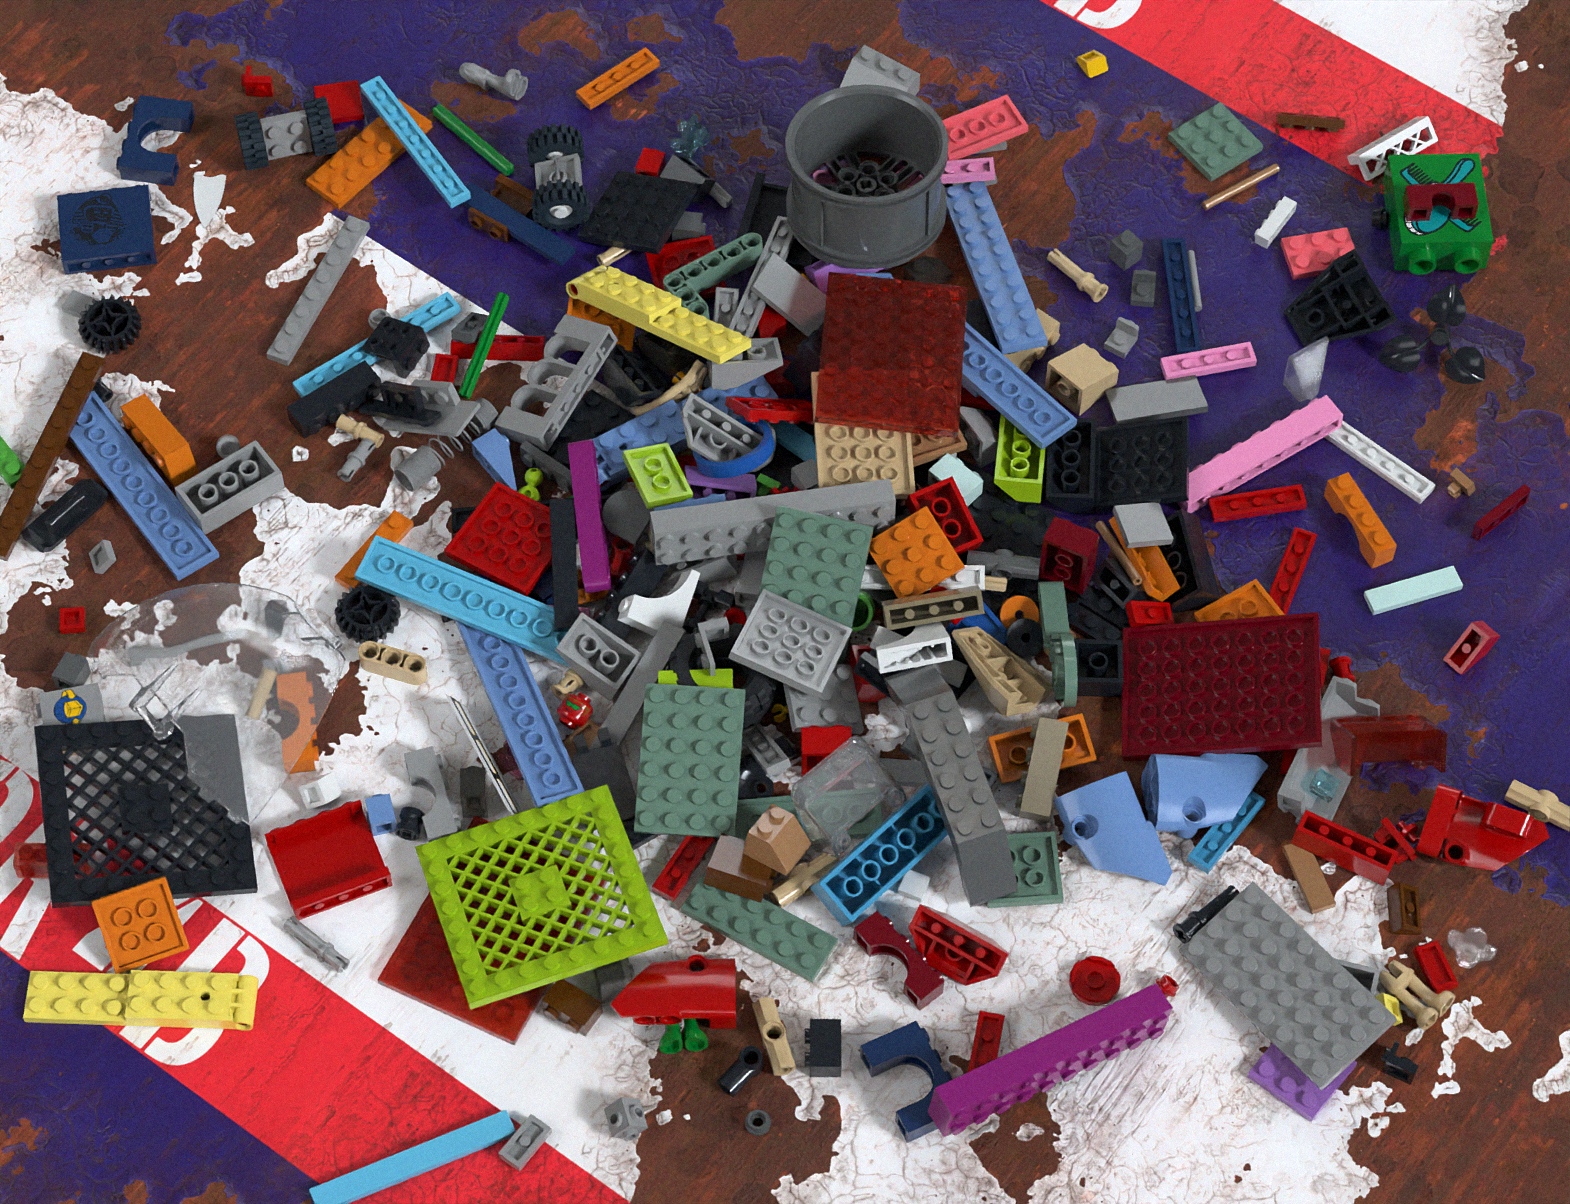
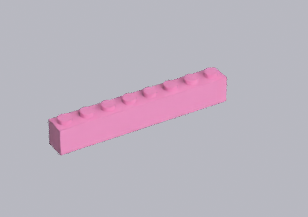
M1327 395L1320 399L1312 400L1308 406L1301 410H1294L1287 418L1275 421L1269 428L1262 432L1254 433L1245 442L1236 443L1231 450L1224 454H1217L1210 462L1196 466L1189 473V500L1176 503L1181 509L1189 513L1195 512L1207 505L1209 498L1219 497L1322 439L1329 433L1341 428L1343 414Z

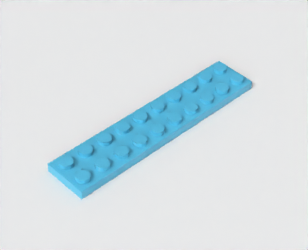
M375 535L354 575L356 580L570 667L555 651L567 632H554L553 607Z

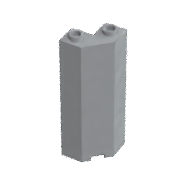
M1333 676L1321 701L1322 747L1298 749L1277 793L1278 807L1284 813L1290 811L1296 817L1295 822L1298 825L1305 810L1330 821L1333 820L1379 721L1380 705L1373 700L1357 697V684L1350 679Z

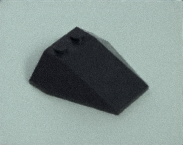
M1356 249L1335 259L1284 311L1305 348L1378 332L1398 321L1390 305L1384 300L1370 277Z

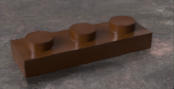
M1287 112L1276 113V122L1280 123V127L1294 128V125H1302L1305 130H1316V127H1325L1327 132H1338L1339 129H1344L1345 119L1343 117Z

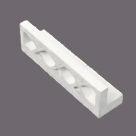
M1428 116L1415 117L1347 156L1350 165H1359L1365 181H1369L1385 171L1387 161L1383 159L1386 150H1393L1394 155H1414L1437 142L1438 138ZM1424 128L1430 138L1425 142L1418 140L1420 132ZM1405 139L1412 141L1410 150L1407 152L1401 150L1403 140ZM1373 159L1377 163L1375 170L1370 173L1365 162Z

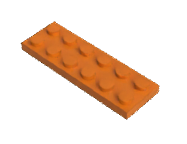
M398 99L424 134L432 128V122ZM379 116L307 178L306 185L340 209L402 155L406 149L381 116Z

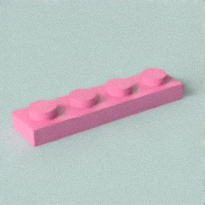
M1251 342L1160 359L1165 380L1192 375L1197 377L1256 366L1257 362Z

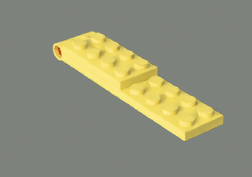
M600 265L566 284L567 293L571 298L580 299L719 365L751 347L750 338L689 311L687 308L681 307V298L639 280L635 276L628 275L617 268Z
M131 970V974L30 971L23 1019L25 1022L237 1029L248 1031L253 1029L259 979L252 975L239 976L238 973Z

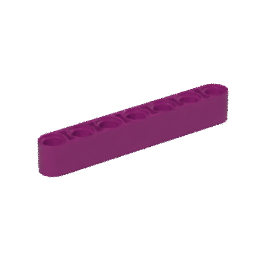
M592 439L568 443L584 588L587 594L611 589V577L595 445Z

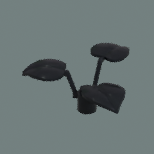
M1453 283L1434 294L1427 304L1428 316L1436 324L1432 328L1431 335L1424 342L1416 347L1414 337L1399 335L1388 341L1379 355L1381 363L1394 371L1407 373L1413 371L1419 365L1421 358L1418 351L1432 341L1436 345L1447 346L1452 357L1445 362L1444 367L1451 379L1462 384H1475L1485 379V362L1479 350L1474 347L1463 346L1457 350L1456 354L1453 352L1451 341L1449 340L1451 333L1449 325L1453 327L1459 326L1466 316L1465 300L1460 290Z

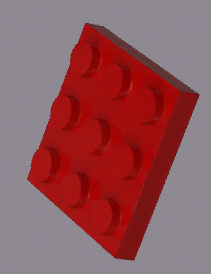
M712 235L666 243L659 255L645 252L653 285L664 291L663 279L667 274L716 250ZM725 280L698 294L702 299L715 297L716 287L727 288Z

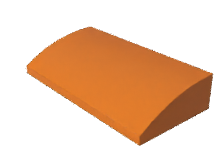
M1083 713L1057 719L1069 723L1059 770L1096 761L1097 758ZM1032 726L987 738L986 745L1002 785L1021 780L1023 770L1028 771L1029 762L1025 761L1027 748H1033L1034 739L1030 738Z

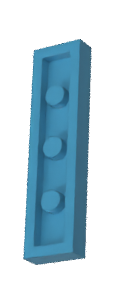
M1251 791L1233 821L1213 825L1188 855L1187 861L1206 874H1209L1264 806L1266 799Z

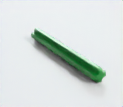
M438 104L433 108V115L504 175L509 176L514 172V165L442 104Z
M498 292L459 388L458 394L461 398H471L509 301V295Z

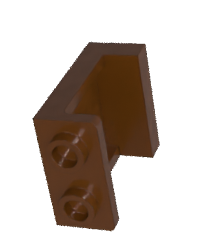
M500 173L495 178L496 188L490 194L529 218L533 214L531 200L532 194L534 195L533 191ZM470 207L468 210L469 223L475 229H481L493 239L504 243L511 239L512 236L508 234V229L505 225Z

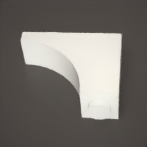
M693 569L682 572L674 588L660 598H645L635 594L625 597L618 608V612H620L618 620L652 636H655L664 620L682 628L700 573Z
M940 621L916 625L913 632L905 638L887 645L875 647L880 674L953 660L950 636Z

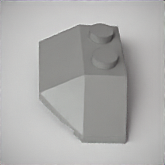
M693 393L688 395L681 410L688 447L710 461L725 462L740 458L753 451L763 439L756 432Z

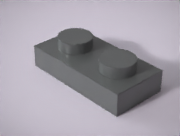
M471 312L451 330L452 339L460 340L466 344L473 343L480 337L488 315Z

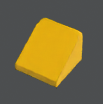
M1096 50L1076 58L1078 64L1090 78L1108 70L1106 56Z

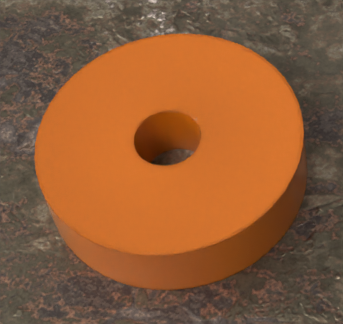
M1012 596L1006 599L1000 607L999 620L1006 629L1011 623L1018 620L1015 618V613L1018 610L1023 613L1021 619L1028 618L1038 622V608L1028 597Z

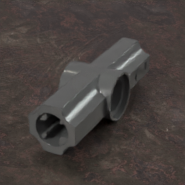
M998 549L994 553L968 550L966 565H985V574L1005 577L1007 580L1012 579V577L1038 580L1040 558L1017 556L1007 549Z

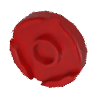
M1089 956L1080 962L1078 961L1073 966L1070 972L1069 986L1072 994L1080 1002L1091 1006L1108 1004L1116 997L1120 989L1121 976L1110 960L1100 956Z

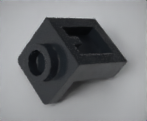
M1395 1041L1392 1049L1386 1047L1381 1061L1385 1063L1382 1072L1411 1085L1419 1065L1414 1064L1409 1058L1396 1056L1400 1043Z

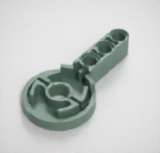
M1063 581L1038 582V600L1044 649H1049V661L1054 662L1051 663L1055 700H1060L1062 708L1075 707L1077 702V659L1074 637L1069 630Z

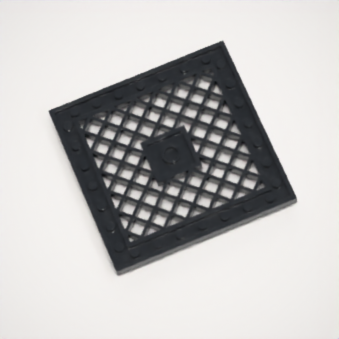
M235 714L34 726L51 908L92 905V900L162 876L166 877L173 899L257 893L258 886ZM199 745L208 750L204 756L194 751ZM135 746H142L139 750L135 748ZM175 746L184 752L179 758L170 753ZM109 748H117V749L113 752V751H112L111 749H109ZM149 748L158 753L153 760L144 754ZM92 749L89 753H87L86 751H84V750ZM124 750L133 755L128 762L119 756ZM99 751L108 757L103 763L94 758ZM73 753L83 758L77 765L69 760ZM213 755L215 759V765L208 761ZM189 756L197 762L193 768L184 763ZM163 758L172 763L167 770L158 764ZM138 760L147 765L142 771L133 766ZM113 761L122 767L117 773L108 768ZM87 763L96 768L91 775L82 769ZM64 765L71 770L66 776ZM202 766L211 772L206 778L197 773ZM177 768L186 773L181 780L172 774ZM152 769L161 775L156 781L147 776ZM127 771L136 777L131 783L122 778ZM101 773L110 778L105 785L96 779ZM76 774L85 780L80 786L71 781ZM216 776L218 787L211 783ZM191 778L200 783L195 790L186 784ZM166 779L175 785L170 791L168 783H163ZM142 781V782L145 783L146 785H138V784ZM115 783L120 785L117 786V794L110 789ZM90 784L99 790L93 797L84 791ZM66 787L73 791L68 798ZM205 788L214 793L209 800L200 795ZM180 789L189 795L184 801L174 796ZM104 794L113 800L107 807L99 802V799ZM79 796L87 802L82 809L73 803ZM218 799H220L221 809L214 805ZM193 800L203 805L198 812L188 806ZM171 803L178 807L173 813L171 812ZM117 805L119 806L120 816L113 812ZM92 807L102 812L96 819L87 813ZM68 809L76 814L71 820H69ZM207 810L217 815L212 822L202 816ZM182 812L192 817L186 824L177 818ZM106 817L115 822L110 829L101 824ZM81 818L90 824L84 831L75 825ZM221 820L223 823V830L216 826ZM196 822L206 827L200 834L191 828ZM173 824L180 829L175 836L170 833L173 832ZM120 827L122 835H127L124 839L115 834ZM95 828L104 834L98 841L89 835ZM71 831L78 836L73 842L71 840ZM210 832L219 837L214 844L205 838ZM153 833L150 837H147V836L145 835V834ZM185 833L194 839L189 846L180 840ZM160 835L169 841L163 848L154 842ZM134 837L143 842L138 849L129 844ZM108 839L117 844L113 851H110L103 845ZM83 840L92 846L87 853L78 848ZM224 842L226 853L219 848ZM199 843L208 849L203 856L194 850ZM174 845L183 851L178 858L168 852ZM148 847L158 853L152 860L143 854ZM122 849L132 855L126 862L117 856ZM97 851L106 856L101 863L92 858ZM73 854L80 858V860L75 865ZM213 854L222 859L217 866L208 861ZM188 855L197 861L192 868L182 862ZM162 857L172 863L166 870L157 864ZM137 859L146 865L140 872L131 866ZM111 861L120 866L115 873L105 868ZM85 863L94 868L89 875L80 870ZM204 866L206 870H199V868ZM176 868L181 870L178 872H173ZM151 869L156 872L147 874ZM125 871L130 874L121 876ZM101 873L105 877H97V875Z

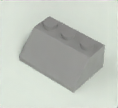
M864 45L851 60L839 88L864 84L882 85L897 88L915 96L919 92L920 74Z

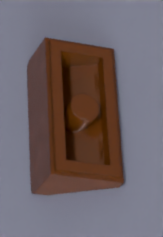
M1401 882L1388 887L1387 903L1390 933L1395 935L1422 934L1418 888Z

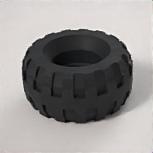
M734 622L733 625H729V638L709 642V646L715 662V669H733L734 672L740 674L746 680V683L740 688L746 689L744 732V728L756 726L762 722L763 716H766L767 713L770 714L779 693L780 681L728 658L744 627L743 624ZM698 627L693 630L691 635L686 634L679 640L677 648H675L674 652H671L668 659L667 670H673V673H677L679 680L676 683L678 685L698 686L693 680L690 670L704 669L701 662L703 651L702 648H697L694 634L698 633Z

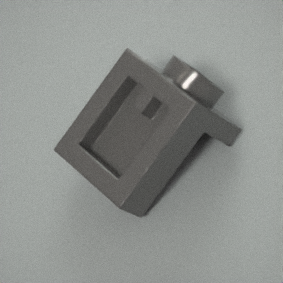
M1133 271L1130 306L1153 307L1156 281L1155 271Z

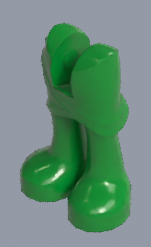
M684 1019L686 1049L692 1052L706 1049L708 1047V1039L706 1034L699 1029L696 1019ZM679 1023L666 1025V1032L659 1041V1049L662 1053L674 1054L681 1051L683 1047Z

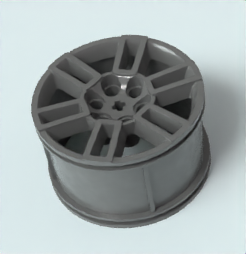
M864 84L845 86L825 92L809 101L795 114L789 124L785 139L786 162L792 178L787 191L786 214L793 235L810 254L826 263L843 267L879 269L891 268L909 262L910 259L918 256L933 244L941 233L946 220L947 199L941 179L948 160V134L942 119L931 106L920 98L897 88ZM859 157H879L887 160L879 167L874 161L861 162ZM840 161H845L848 167L843 168ZM825 166L837 184H818L810 176ZM902 166H906L899 173H897ZM919 175L923 176V178L919 182L903 190Z

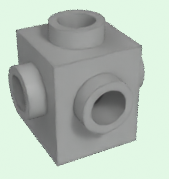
M620 1097L604 1109L611 1136L614 1138L631 1141L638 1138L639 1134L648 1128L640 1099Z

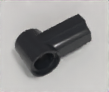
M755 1046L743 1048L739 1058L717 1080V1084L728 1096L734 1098L753 1077L761 1074L764 1065L760 1049ZM750 1058H755L756 1060H758L753 1065H748L745 1063V1061Z

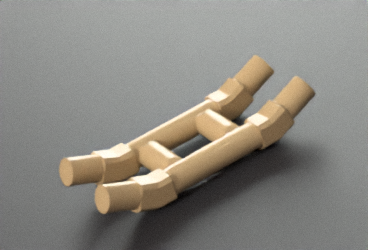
M696 360L683 379L660 397L643 406L634 408L636 417L671 400L678 403L690 393L696 392L704 382L703 379L708 373V370L703 367L704 364Z

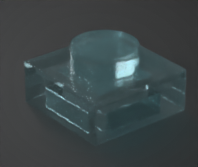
M1319 768L1314 774L1308 791L1329 803L1334 798L1341 781Z

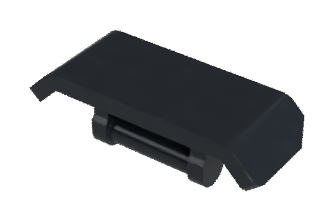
M81 479L21 531L23 539L39 552L52 551L104 505L108 492L92 479Z

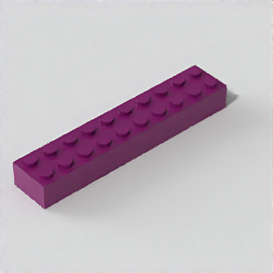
M1156 983L936 1087L928 1113L943 1137L950 1134L958 1135L967 1126L973 1123L978 1125L984 1122L989 1115L996 1112L1001 1114L1016 1102L1024 1103L1039 1091L1047 1092L1062 1080L1064 1082L1070 1081L1077 1073L1083 1070L1090 1071L1098 1066L1099 1062L1106 1059L1111 1061L1126 1049L1134 1050L1149 1038L1151 1040L1157 1039L1164 1033V1028L1169 1021L1173 1007Z

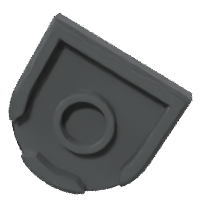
M619 491L606 501L602 513L603 521L613 535L636 547L650 524V512L654 511V508L647 509L640 493L636 491Z

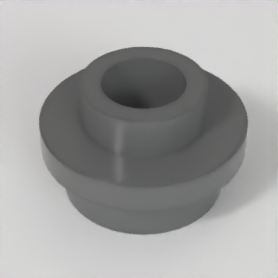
M762 1110L751 1111L745 1118L746 1130L755 1136L764 1135L771 1127L770 1116ZM761 1121L763 1124L760 1127H756L753 1123Z

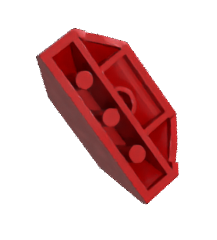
M923 904L919 905L908 926L917 951L925 956L927 964L965 986L997 977L1009 956V953L992 938L951 915Z

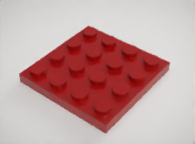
M496 482L444 549L445 556L519 594L528 596L551 565L549 507ZM575 521V531H576V530H577V523H576V521Z

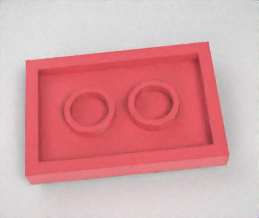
M1347 227L1281 238L1280 243L1293 280L1319 276L1335 259L1355 249Z

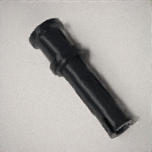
M1230 885L1202 909L1190 912L1186 920L1173 926L1175 936L1184 944L1187 941L1189 942L1202 927L1240 893L1238 889L1232 892L1235 887Z

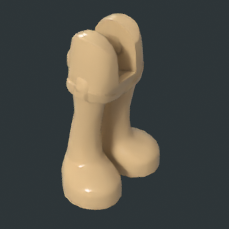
M1396 960L1391 961L1388 965L1389 970L1395 977L1387 971L1380 972V983L1391 996L1397 997L1417 1018L1416 1023L1422 1030L1430 1028L1436 1022L1438 1016H1443L1455 1000V995L1448 990L1440 994L1430 990L1414 974L1413 969L1404 966ZM1409 987L1412 991H1414L1429 1007H1426L1423 1004H1421L1406 990V988Z

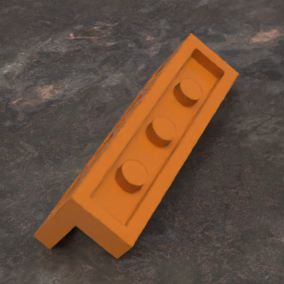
M1115 516L1112 517L1109 522L1130 562L1141 576L1142 584L1147 594L1163 602L1179 590L1180 586L1158 545L1127 548Z

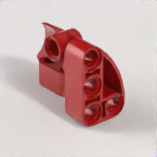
M1439 783L1415 851L1445 861L1453 866L1460 865L1495 872L1550 837L1545 823L1533 819L1534 817L1494 802L1486 803L1462 794V790ZM1451 847H1458L1462 851V857L1460 859H1452L1448 854V850Z

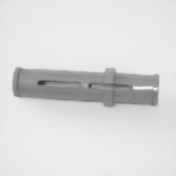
M295 916L290 917L292 922L287 919L283 929L317 955V959L321 962L325 961L338 973L343 972L341 967L344 970L347 969L350 960L336 951L332 943H326Z

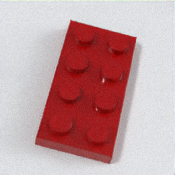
M726 396L725 406L732 409L734 414L744 416L745 420L749 422H759V419H765V421L770 423H779V420H785L791 424H799V421H805L808 424L814 425L812 402L808 400Z

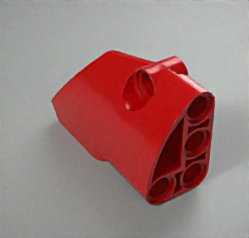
M696 954L688 959L653 962L641 971L610 1005L621 1018L633 1017V1022L640 1025H673L682 1022V1019H710V1029H736L735 958H705L702 955ZM695 967L703 969L702 971L698 972L691 971V969Z

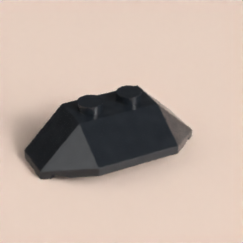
M620 344L613 347L602 365L605 383L625 407L647 404L669 389L670 385L650 361L634 352L625 350L626 347Z

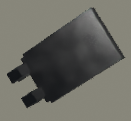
M608 728L597 729L600 747L590 750L587 748L583 734L574 736L573 742L577 753L573 754L572 764L584 791L607 784L621 821L626 822L635 819L636 794L621 747L616 742H611Z

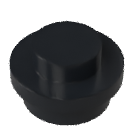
M1384 207L1374 209L1372 213V227H1377L1379 230H1382L1384 225L1388 224L1389 214L1385 212Z

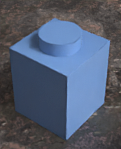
M390 793L385 795L376 794L371 798L365 799L373 836L395 832L397 824Z

